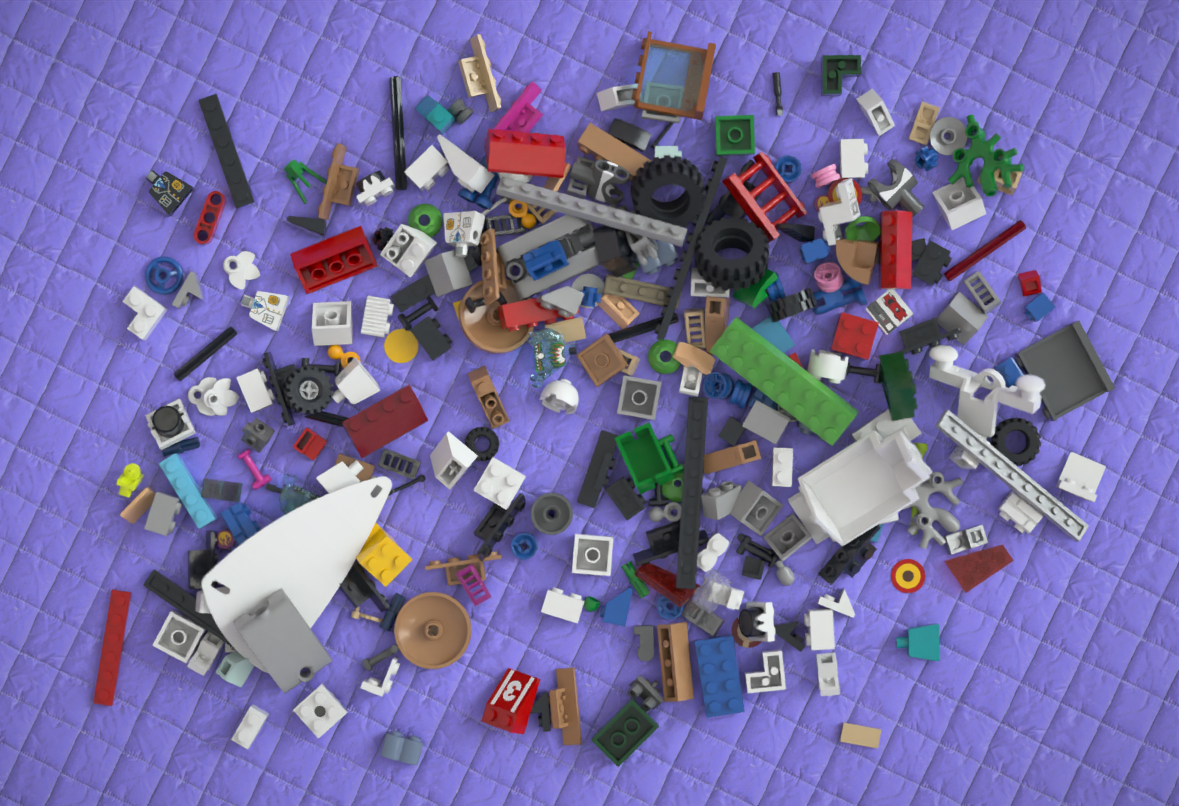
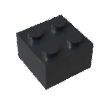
M607 225L593 230L599 262L616 278L637 270L635 263L637 262V257L629 245L624 230Z

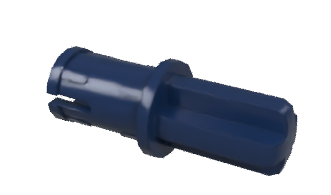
M198 437L181 440L163 449V456L175 453L183 454L184 451L197 449L200 447V440Z
M399 593L394 595L389 607L385 609L387 612L379 627L386 631L391 630L405 601L403 595Z

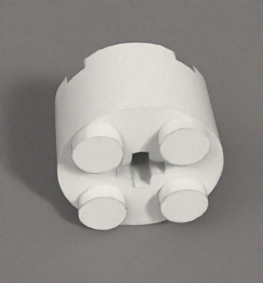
M811 349L807 372L818 380L824 377L829 378V382L840 384L841 380H845L849 356L845 355V359H843L839 353L819 350V353H815V349Z

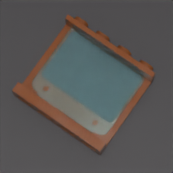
M648 31L647 38H643L641 49L645 50L644 55L639 56L638 66H641V72H636L635 83L638 84V87L633 89L631 100L635 101L634 108L702 120L716 44L708 43V48L702 49L651 39L652 32Z

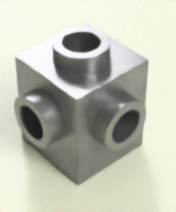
M256 418L252 423L248 422L242 430L244 435L241 440L260 453L268 444L275 431Z

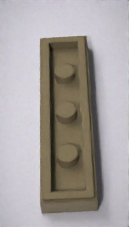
M606 274L603 293L661 306H664V304L668 305L670 298L667 297L669 287L623 277L616 278L614 275ZM680 296L675 309H678Z

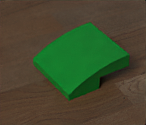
M767 269L763 278L759 279V282L755 285L750 284L749 288H739L738 291H734L733 298L755 308L768 297L765 289L776 281L778 276L775 272Z

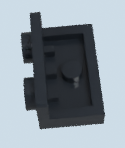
M930 240L912 275L928 283L931 287L934 283L938 284L943 275L940 273L942 268H947L952 260V257H950L951 251Z
M623 476L605 490L628 521L646 508L644 504L647 502L640 493L637 495L634 492L633 488L636 486L631 479H625Z

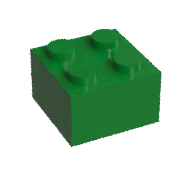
M754 115L715 116L716 157L755 155Z

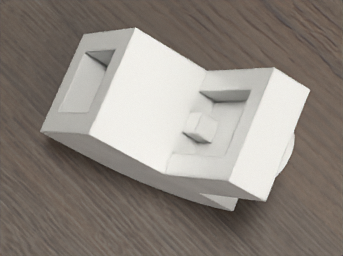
M713 581L708 600L724 605L727 608L739 610L744 591Z
M208 631L187 667L204 676L213 665L224 641Z
M816 654L818 687L821 696L840 695L836 654Z

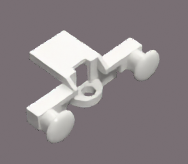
M937 345L931 348L929 355L935 362L930 366L929 378L960 388L957 417L976 433L990 438L995 434L998 402L1034 414L1040 408V391L1044 389L1045 384L1038 376L1023 375L1017 379L1016 386L1012 385L1010 388L1005 387L1002 375L994 369H983L978 374L953 365V361L958 357L957 351L953 347ZM987 376L992 377L994 382H990ZM980 387L992 390L984 398V401L973 397Z

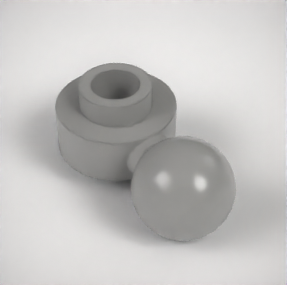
M671 502L666 505L664 510L659 507H653L648 513L649 519L653 522H659L663 517H666L671 522L681 520V505ZM674 509L678 511L676 516L671 514Z

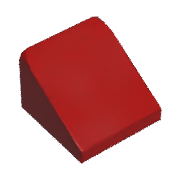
M1036 270L1018 274L1023 297L1042 292L1040 277Z

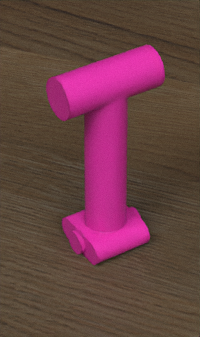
M247 449L239 454L238 458L244 460L256 479L252 486L257 490L272 481L269 474L264 477L262 476L249 455L251 453L250 449Z

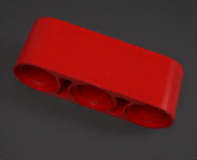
M219 191L210 192L205 201L194 231V239L199 244L207 245L214 238L226 205V197ZM215 195L221 196V202L218 205L212 203V198ZM208 213H213L215 216L212 223L206 222L205 218ZM202 231H207L208 238L205 241L199 239V234Z

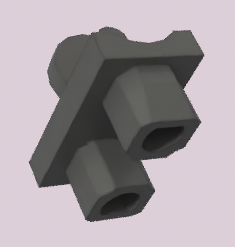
M639 675L629 684L630 688L627 694L634 699L640 696L644 700L640 705L645 712L656 708L665 700L659 694L660 691L655 687L659 683L657 680L651 683L647 678L644 679Z

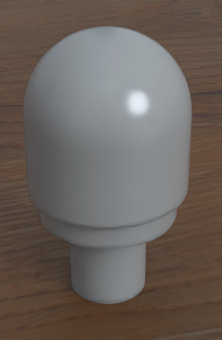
M781 560L775 563L778 569L776 573L781 584L784 586L793 584L795 577L788 566L785 567Z

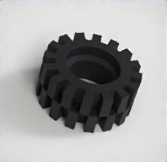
M477 427L467 434L465 446L478 456L475 460L487 461L498 452L499 438L490 428ZM480 436L486 437L490 443L489 448L483 452L478 451L474 445L475 440Z

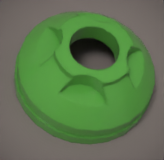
M430 204L417 205L408 216V226L424 232L430 238L439 233L443 224L440 211ZM421 215H428L430 217V223L427 226L420 225L419 218Z
M859 216L847 225L845 232L848 240L874 241L880 235L881 230L876 219L869 216ZM866 222L862 226H856L858 223Z
M660 340L651 346L648 353V361L656 372L670 374L680 367L681 363L673 358L677 346L674 341ZM661 352H670L671 360L669 362H662L660 359Z

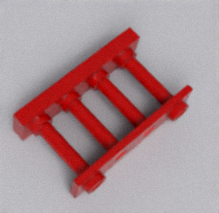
M760 152L752 157L756 162L740 176H736L733 173L722 182L749 219L757 225V228L760 227L764 231L768 242H771L780 236L778 229L775 228L777 223H785L794 215L798 219L806 215L807 211L804 204L796 198L773 167L770 158L763 152ZM761 169L767 179L752 191H747L743 182ZM770 185H773L779 194L764 206L759 207L755 197ZM784 200L790 209L773 223L770 222L766 213Z

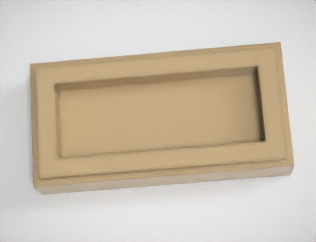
M843 722L840 742L878 748L881 729Z

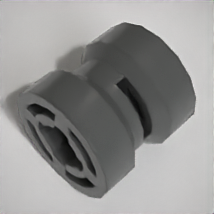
M461 98L456 100L447 110L456 118L460 125L474 112L470 107L464 105V101Z

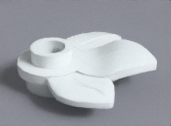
M243 251L237 256H229L224 260L223 268L229 274L231 284L236 288L243 290L246 280H253L260 276L258 268L252 264L255 254ZM231 262L236 263L237 266L235 269L230 268Z
M211 377L202 379L199 385L193 386L188 392L190 402L196 404L198 410L208 416H214L215 413L203 403L202 396L216 382V378ZM197 391L201 393L199 399L194 396ZM212 396L210 401H213L215 396Z
M229 378L216 381L213 387L206 390L202 396L203 403L219 416L227 415V407L236 404L239 400L238 394L229 390L231 379ZM215 396L214 400L210 401L211 397Z

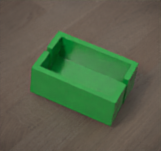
M650 422L634 429L638 437L636 440H634L631 431L615 437L640 494L656 488V483L660 486L675 479Z

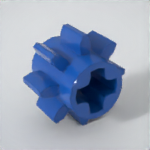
M925 146L915 152L917 155L915 163L919 169L925 168L926 171H929L938 165L936 161L939 156L935 149H928V146Z
M583 286V291H580L584 293L581 305L595 307V303H600L602 294L597 293L598 288Z

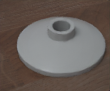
M953 117L939 119L930 130V143L932 147L942 155H953L956 149L964 148L968 138L965 134L966 127L960 120ZM945 133L950 134V138L948 140L944 138Z

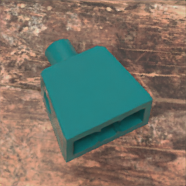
M933 623L907 628V637H896V648H907V655L909 657L940 661L939 624Z

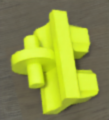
M128 464L124 468V472L117 479L116 485L120 486L119 495L130 497L132 491H135L143 480L144 474H141V469L137 464Z

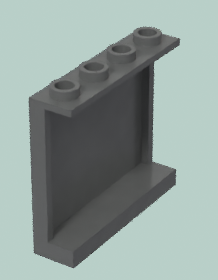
M1079 320L1016 353L1017 358H1015V361L1019 368H1023L1026 375L1038 376L1044 381L1045 387L1040 391L1041 402L1044 406L1042 411L1045 417L1051 419V421H1055L1057 418L1098 396L1115 389Z

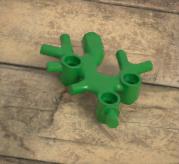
M968 115L966 117L968 124L966 125L965 134L971 140V146L967 150L958 148L954 151L953 160L958 163V168L947 180L953 185L959 178L963 177L966 187H973L970 166L973 160L982 158L984 166L980 173L981 188L983 194L987 197H992L997 194L998 190L994 177L995 170H1000L1005 188L1012 187L1010 174L1012 172H1023L1024 165L1011 164V157L1018 155L1015 147L1008 151L1003 149L993 151L994 145L1001 137L995 133L989 140H985V131L979 127V123L975 121L974 115Z

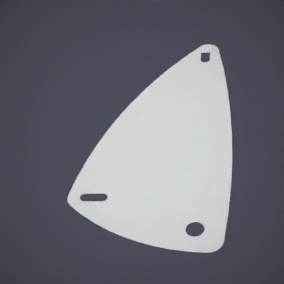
M377 477L342 488L293 510L242 543L203 578L202 588L216 624L230 644L245 659L249 658V662L268 673L237 630L234 621L246 612L253 615L260 607L269 604L268 597L283 589L311 629L338 590L339 583L343 582L352 564L355 562L356 556L364 546L392 488V482L388 477ZM376 485H379L383 489L376 498L371 497V492ZM218 581L230 589L229 594H223L214 589L211 583Z

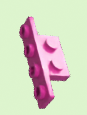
M533 81L525 87L520 97L512 103L511 108L500 118L499 123L494 127L495 130L529 133L543 116L540 111L530 105L541 92V89Z

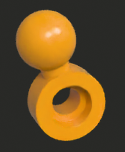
M511 199L509 202L510 214L514 217H521L523 227L527 229L533 228L536 225V217L533 214L527 213L528 203ZM519 203L522 206L517 208L515 205Z
M331 345L327 350V354L331 359L341 360L340 363L343 369L349 364L347 362L348 358L354 359L356 357L360 362L358 354L355 352L343 353L339 345Z

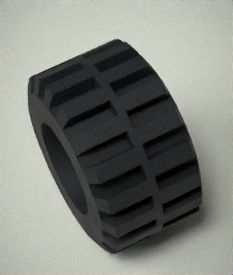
M1009 418L1000 422L995 427V434L991 437L992 442L990 444L1013 464L1022 466L1036 458V454L1040 451L1041 436L1038 434L1036 426H1033V423L1023 418ZM1011 431H1020L1026 437V446L1020 453H1011L1006 448L1005 438Z

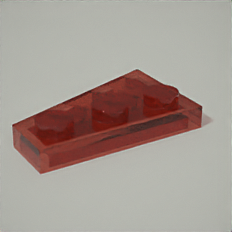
M998 545L945 560L944 562L964 592L967 593L1014 560L1003 545Z
M652 563L640 566L635 572L638 578L680 608L693 598L702 587L696 584L695 590L677 589V575Z

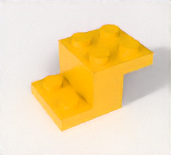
M376 522L360 553L356 556L358 562L385 587L413 560Z

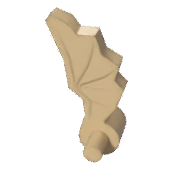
M357 607L355 611L353 610L351 617L355 619L363 617L376 622H382L383 620L359 612L360 607Z

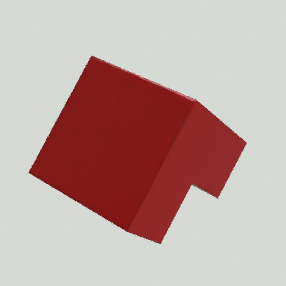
M306 427L293 445V448L314 461L328 441L309 427Z

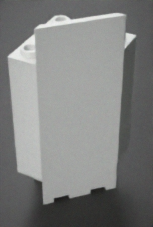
M903 427L884 439L874 430L797 478L800 484L798 487L800 492L790 497L788 501L807 531L812 535L815 543L819 544L830 537L833 542L837 541L841 546H844L920 499L915 487L929 479V475L933 472L923 462L921 453L915 444L910 442L907 432Z

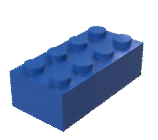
M729 634L694 640L706 717L745 712L733 635Z

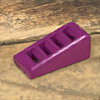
M473 564L456 573L474 606L492 597ZM472 571L473 575L464 580L463 576ZM474 578L477 579V582L470 586L467 585V582ZM480 584L481 588L472 593L470 589ZM484 591L485 595L475 599V595Z

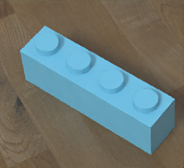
M178 453L159 463L198 529L218 519Z

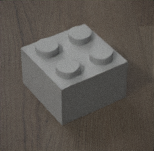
M623 376L617 414L655 420L662 382Z

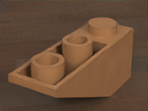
M706 297V353L714 355L710 352L711 348L728 328L730 299Z
M484 365L468 372L470 382L492 429L510 422L486 366Z
M756 440L704 455L705 475L761 459Z

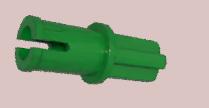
M629 561L627 565L621 566L630 580L629 584L633 585L640 598L649 595L650 591L642 580V575H639L632 564V561Z

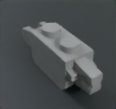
M625 231L630 247L644 266L648 264L647 257L651 256L653 259L658 257L657 251L659 249L655 239Z

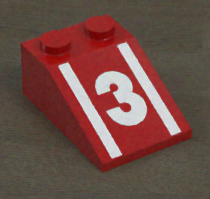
M508 668L486 703L481 722L510 733L524 735L540 679Z

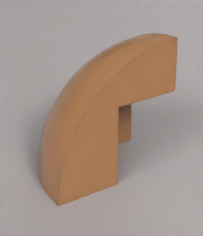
M848 239L836 240V254L843 270L854 280L868 285L875 268L880 242L859 239L855 241Z

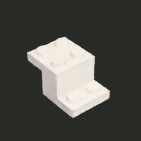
M852 178L845 179L837 184L836 194L838 199L841 200L826 203L818 212L819 220L823 223L825 229L823 230V237L825 241H828V246L836 244V240L843 239L840 223L854 221L861 215Z

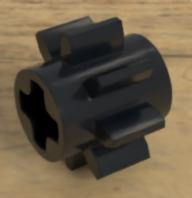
M385 227V229L380 228L375 232L373 241L375 245H378V250L383 251L394 235L393 229Z

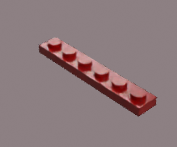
M115 589L111 591L93 701L95 704L113 706L132 592Z

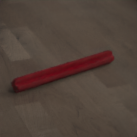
M1022 220L1018 221L944 273L945 278L948 281H952L1026 229Z

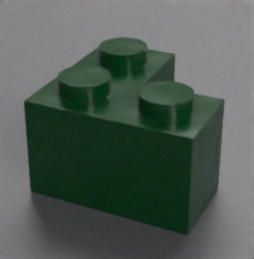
M822 55L821 96H841L842 77H860L861 55Z

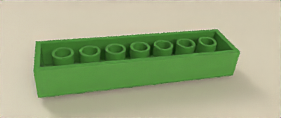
M737 317L710 350L717 358L831 446H833L859 412Z

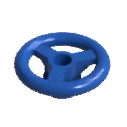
M158 257L152 260L145 271V281L148 287L153 292L161 295L175 292L183 280L181 266L170 257ZM166 262L173 265L176 270L169 271L166 268H160L158 264ZM152 269L155 270L154 276L159 282L157 287L151 281ZM162 272H165L167 275L165 279L160 277ZM177 276V280L172 287L163 289L170 277Z

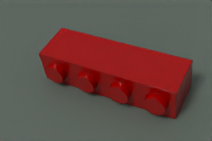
M537 298L497 307L502 330L508 329L509 332L520 330L519 326L522 325L531 328L538 326V322L542 321L545 324L555 323L557 318H563V321L574 319V316L566 318L559 315V311L553 308L551 310L543 308L541 303L537 302Z

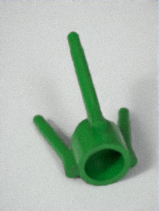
M295 159L284 168V171L287 173L286 177L291 181L304 204L307 203V200L294 178L296 180L299 178L310 188L311 185L302 176L304 171H306L322 183L327 184L326 179L306 167L302 162L298 163Z

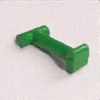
M672 434L659 439L658 442L661 447L663 446L671 464L673 475L683 472L684 468L683 465L678 464L670 446V443L675 441Z

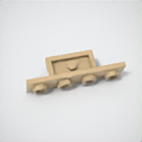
M478 34L470 39L475 57L461 59L458 63L468 98L485 94L491 113L501 108V98L496 91V81L491 73V63L486 55L485 42L481 34Z

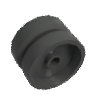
M556 492L545 493L539 496L531 509V520L534 526L540 532L548 535H556L565 531L573 518V508L570 501L565 496ZM550 510L556 512L554 517L549 516L548 512Z

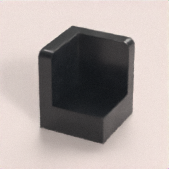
M730 416L719 437L735 446L746 428L742 426V422Z
M746 556L741 575L761 580L765 561Z

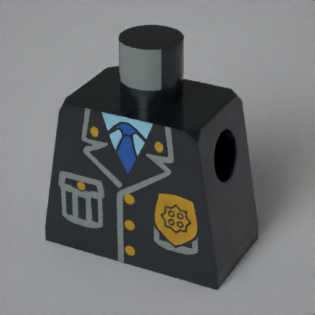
M152 170L146 177L153 185L149 193L170 216L174 214L195 189L167 171L160 176Z

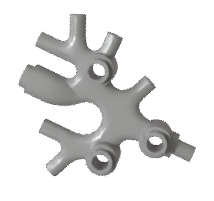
M933 472L925 483L915 487L920 499L904 509L916 507L919 513L913 516V524L907 529V532L913 535L918 529L923 531L919 545L920 548L926 549L929 540L932 538L940 546L946 542L933 528V521H938L952 534L961 527L959 521L950 512L942 508L932 507L928 502L930 494L940 492L956 506L960 500L953 494L952 490L963 484L960 477L947 482L944 481V476L941 473ZM922 518L925 519V522L923 524L921 523Z

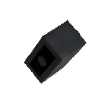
M428 316L410 330L432 361H434L452 348L450 345L452 340L446 333L442 334L439 328L441 325L436 318L431 319Z

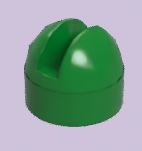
M587 596L584 607L588 612H594L598 609L601 602L596 598Z

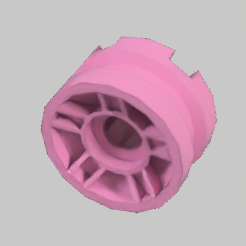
M835 164L811 174L812 179L816 181L815 186L817 189L841 178L840 174L836 172L837 167Z
M825 262L816 268L814 277L821 291L827 293L834 292L842 286L843 276L837 264Z

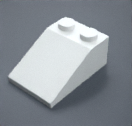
M439 134L437 136L453 174L459 178L457 182L471 192L476 190L482 193L494 177V174L488 172L485 167Z

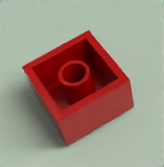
M841 312L830 350L868 360L879 322Z

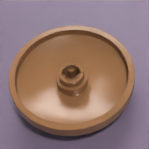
M506 279L507 289L501 293L506 299L507 304L530 300V297L520 300L512 281ZM483 280L474 284L464 295L459 307V323L465 337L478 349L492 354H505L518 349L530 337L534 327L527 328L526 325L519 326L520 330L511 332L508 329L502 330L497 308L500 306L498 301L476 307L474 313L471 314L465 306V300L468 297H471L472 301L484 297Z
M426 592L413 597L401 608L396 618L394 633L397 646L407 660L422 668L440 669L453 664L465 653L470 643L472 627L466 609L458 600L445 593Z

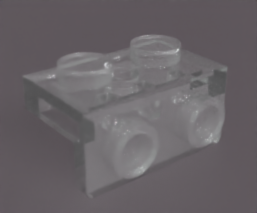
M715 569L706 572L703 577L704 582L701 587L695 590L693 593L694 599L692 600L694 604L710 614L714 613L732 583L731 580Z

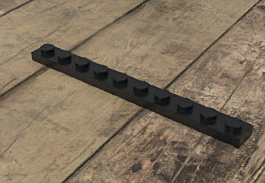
M720 157L719 161L715 160L711 171L714 172L712 179L708 178L705 189L708 190L705 197V206H703L702 213L696 215L697 219L692 224L695 226L694 232H689L686 241L689 244L687 251L683 250L680 258L683 264L681 269H676L673 278L677 280L674 287H670L667 295L670 298L669 304H664L661 316H664L662 324L658 323L654 332L658 334L656 338L658 340L664 341L695 253L697 236L704 228L727 162L726 158Z
M689 397L676 580L677 589L695 590L708 409V398Z

